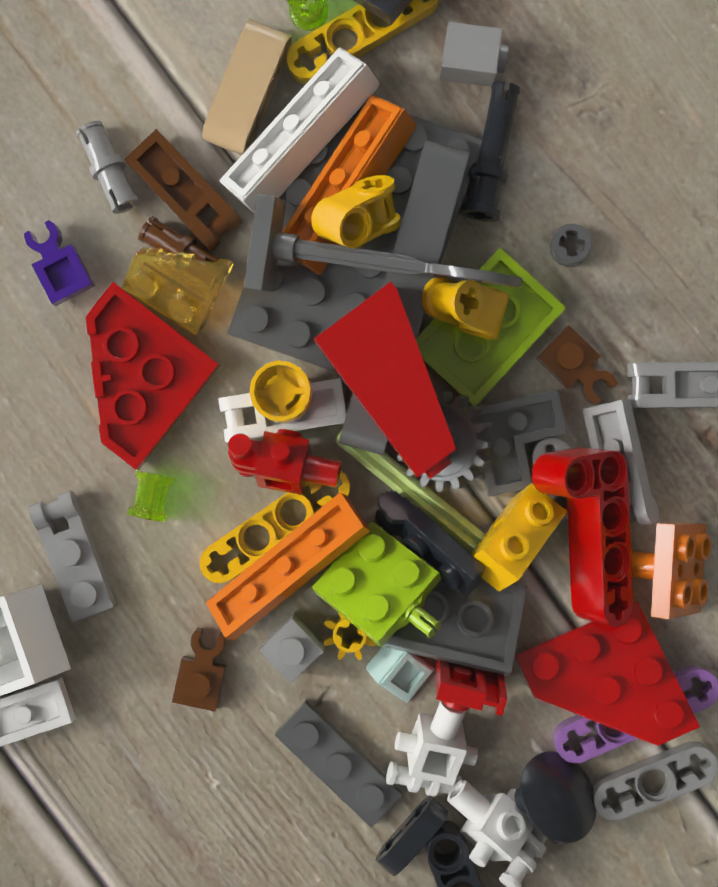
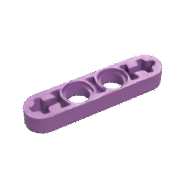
M694 665L673 672L682 691L692 687L690 679L693 677L707 683V685L701 688L703 695L699 698L692 693L684 694L694 714L715 703L718 698V681L713 674L702 667ZM578 715L559 723L553 732L552 738L554 747L560 756L571 763L585 762L638 739L622 732L615 735L608 734L604 731L603 725L593 722L594 728L602 738V741L596 743L594 737L590 735L580 740L581 748L577 751H573L570 746L563 747V744L568 741L567 733L574 730L578 736L591 732L586 724L590 720Z

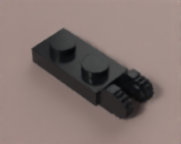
M392 490L386 491L384 494L382 493L377 505L379 509L376 510L375 515L376 523L379 524V527H383V530L391 536H401L405 547L419 558H424L439 572L441 581L447 587L453 590L458 589L467 597L479 585L485 567L419 507H415L407 498L401 497V493L398 494L397 491L393 492Z

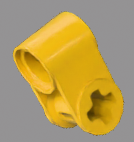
M386 175L366 177L356 182L355 185L322 199L314 208L311 217L314 232L322 238L355 249L382 234L398 229L401 225L400 215L394 210L392 192L395 189L394 178Z
M435 277L430 279L425 285L422 293V305L427 315L458 327L462 332L486 339L498 340L510 295L499 289L488 287L472 280L456 282L449 278Z

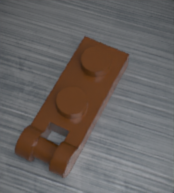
M157 129L124 159L211 252L221 244L219 239L230 228L235 231L244 222ZM211 206L218 216L206 227L198 217Z

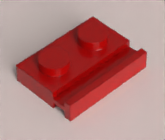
M437 659L436 700L443 701L447 707L458 711H467L470 708L482 711L483 705L495 707L496 715L503 716L507 702L504 675Z

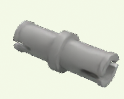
M91 121L82 125V129H77L76 135L80 139L92 164L89 170L93 179L100 181L113 213L119 214L131 210L133 206L138 205L139 200L135 196L124 173L125 162L121 155L115 154L104 130L103 123L101 121Z

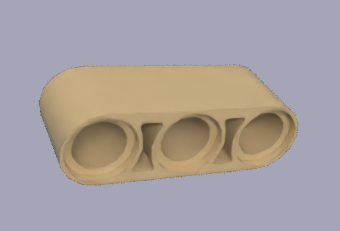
M252 19L246 22L204 123L203 140L239 155H243L253 144L287 61V53L292 45L291 35Z

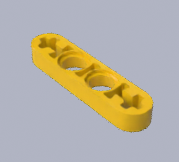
M412 0L407 6L408 15L405 16L402 12L394 23L388 27L376 26L371 21V12L358 4L290 46L287 53L289 73L296 82L306 85L326 63L327 57L325 53L314 60L315 69L308 71L305 66L297 68L300 64L299 55L305 53L309 58H312L321 53L319 42L322 40L325 41L327 51L332 56L338 49L332 42L334 34L340 29H350L357 35L358 41L352 49L345 51L359 58L430 16L437 9L440 0H428L425 3L423 0Z
M341 470L340 479L343 484L340 485L338 491L348 496L350 481ZM305 482L304 488L309 486L310 492L313 494L321 489L323 485ZM286 493L208 546L200 557V570L203 576L214 583H225L242 573L302 524L291 525L283 520L281 515L283 504L291 499L301 501L306 508L307 515L305 520H307L315 513L311 500L304 494ZM326 495L317 503L323 507L333 497ZM261 525L268 530L270 541L264 549L254 550L247 545L245 533L250 526ZM235 537L239 549L250 559L243 563L241 555H238L227 564L230 570L229 573L225 574L221 569L214 572L210 567V564L214 561L212 553L217 551L219 555H224L232 550L234 546L229 543V539Z

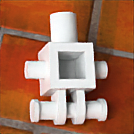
M440 701L435 716L419 713L412 734L398 732L395 740V750L407 752L409 767L400 766L396 762L391 761L387 769L386 783L389 785L394 783L405 785L409 792L417 793L420 787H424L426 795L434 797L438 792L449 794L453 787L462 780V777L458 775L461 765L474 766L478 757V749L466 745L462 723L466 711L451 709L443 701Z
M461 780L450 791L447 801L467 818L459 833L475 846L469 858L481 867H485L489 859L491 861H509V867L505 873L501 874L499 880L506 887H522L521 882L526 873L532 874L537 867L536 862L533 860L534 857L542 858L546 851L544 842L547 837L539 832L527 814L521 812L516 806L514 798L516 789H510L507 795L505 793L483 796L466 780Z

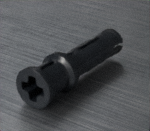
M505 81L492 83V92L478 162L472 164V167L469 168L468 176L471 177L468 200L467 203L461 205L460 210L462 215L470 219L485 222L500 220L501 212L497 209L502 185H505L508 181L507 170L503 165L517 98L520 94V87L514 83L509 84L505 101L502 100Z

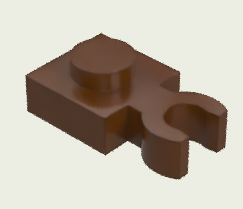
M569 325L536 357L565 388H570L578 381L581 384L583 397L594 405L599 404L601 401L599 396L593 392V384L596 380H602L610 388H614L618 384L616 378L611 373L604 370L597 371L592 366L601 356Z
M198 627L191 637V648L195 653V658L187 656L181 658L172 703L215 712L218 708L227 665L215 663L214 661L215 657L224 649L226 638L220 632L216 640V646L212 648L205 647L201 642L203 628Z

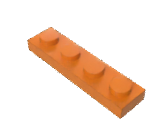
M342 492L338 493L205 602L226 639L235 641L371 531L347 495Z

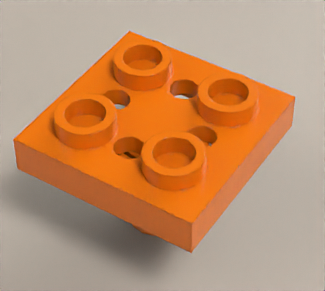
M692 522L657 523L655 553L631 550L632 578L653 580L651 617L672 619L701 613V608L706 604L708 598V582L706 579H703L704 561L708 560L711 552V538L709 534H706L707 524Z

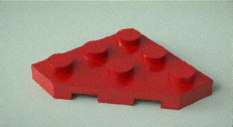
M112 282L85 317L87 335L90 336L94 393L98 402L100 418V442L132 468L140 470L221 365L120 286Z
M638 601L633 603L632 613L628 621L620 627L590 622L515 655L534 699L567 710L654 746H659L700 728Z

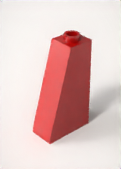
M390 281L315 337L314 341L414 476L418 478L425 473L431 479L452 463L447 455L453 452L456 447L398 290Z

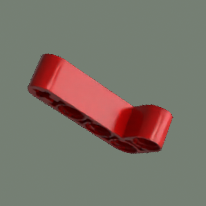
M578 447L545 453L534 463L532 480L535 488L542 494L567 497L570 585L573 612L577 617L612 627H620L628 621L633 609L627 461L619 451Z

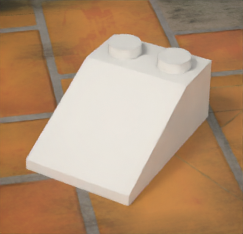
M42 584L0 597V696L70 670L71 667Z

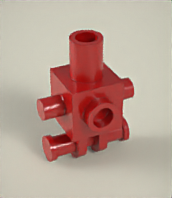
M279 429L277 433L264 431L262 442L251 440L247 435L241 433L235 434L229 439L228 456L233 468L243 477L255 476L258 487L302 495L305 482L336 488L338 486L342 461L312 455L309 439H304V436L299 432L288 429Z

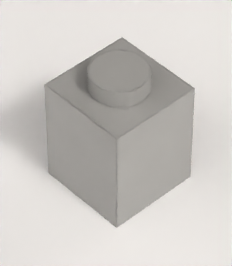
M448 22L440 80L492 87L496 73H504L506 67L508 45L500 44L502 28Z
M294 612L263 642L259 651L291 684L324 652L325 645L324 641Z

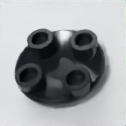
M552 751L540 753L527 763L522 773L520 787L516 789L514 794L515 803L521 812L527 814L537 830L549 838L554 845L562 846L581 840L590 832L596 818L593 797L594 789L587 774L579 764L568 762L558 752Z

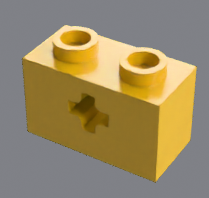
M530 483L512 497L471 553L485 567L482 579L498 592L518 581L567 511L547 494L539 492L533 483Z

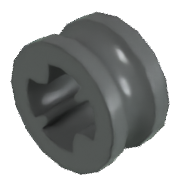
M566 224L560 227L550 243V253L553 259L559 265L565 267H575L581 264L592 248V238L589 232L577 224ZM570 234L575 236V243L582 244L583 248L582 252L577 249L574 256H567L566 248L559 247V240L561 239L564 242L567 235Z

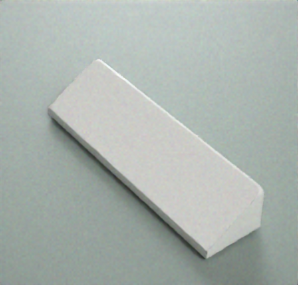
M339 47L219 182L253 213L255 212L257 194L279 198L369 99L371 94L378 89L379 81L367 64Z

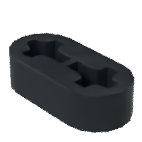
M432 796L426 797L385 842L376 856V861L392 876L399 874L440 829L449 811Z

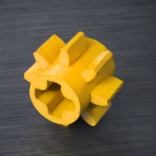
M339 612L340 617L337 621L326 618L324 625L334 631L333 635L327 636L323 643L325 646L335 643L339 648V660L344 657L346 652H354L355 657L358 660H362L361 648L364 644L376 646V643L359 629L357 633L361 635V638L353 636L350 642L344 641L343 631L338 628H347L351 622Z

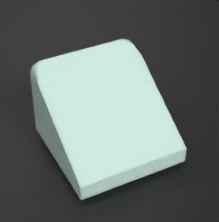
M382 647L366 667V670L379 685L406 703L409 702L435 670L417 654Z

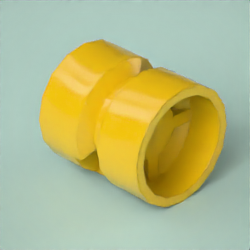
M277 360L266 363L256 371L251 380L249 393L252 404L259 414L274 422L290 423L299 420L308 412L312 405L314 392L311 381L300 367L288 361Z

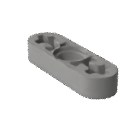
M694 741L683 743L598 778L593 784L595 808L607 820L619 821L708 785L717 775V759L703 744ZM693 754H696L700 759H705V761L699 764L701 771L697 774H694L690 769L676 772L681 778V781L677 783L674 773L667 766L668 763L672 762L678 770L691 764L689 757ZM652 769L661 770L665 774V784L657 792H648L642 787L644 774ZM631 779L634 789L640 795V798L634 799L630 791L618 797L619 805L616 807H611L608 802L601 803V801L607 798L606 790L609 788H614L617 793L630 790L626 783V780Z

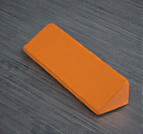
M371 94L282 232L297 234L300 236V240L340 246V244L322 238L314 232L311 220L314 208L322 199L355 185L361 179L387 174L416 129L417 125L408 112L402 107ZM297 259V262L316 274H321L328 265V263Z

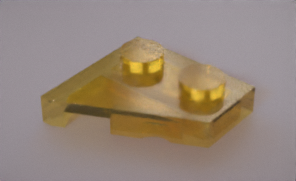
M143 247L135 253L121 288L197 335L204 328L234 263L222 258L216 263L195 260V254L182 252L169 254L161 249Z

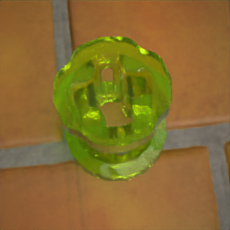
M287 0L292 23L303 31H314L323 26L328 17L327 0H314L315 2L310 3L308 9L301 8V6L306 4L307 0Z
M136 470L135 477L138 479L133 506L128 507L127 515L146 520L166 522L167 515L164 513L169 486L174 485L175 478Z

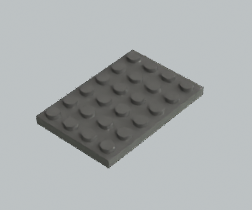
M365 103L279 197L287 201L283 230ZM410 115L417 125L416 129L386 174V176L394 178L395 189L392 192L394 210L400 215L401 223L425 141L428 140L470 153L438 264H441L471 178L468 176V171L478 159L482 139ZM400 227L395 231L372 239L359 247V249L393 253ZM278 260L274 292L243 287L227 334L337 373L316 345L314 338L384 286L387 272L328 263L321 274H316L297 261L294 263Z

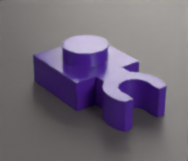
M48 220L45 222V225L49 230L50 236L46 242L38 243L37 238L30 231L24 233V239L32 250L41 254L43 259L31 265L51 304L58 306L94 287L95 284L75 246L69 244L61 249V230L56 224Z

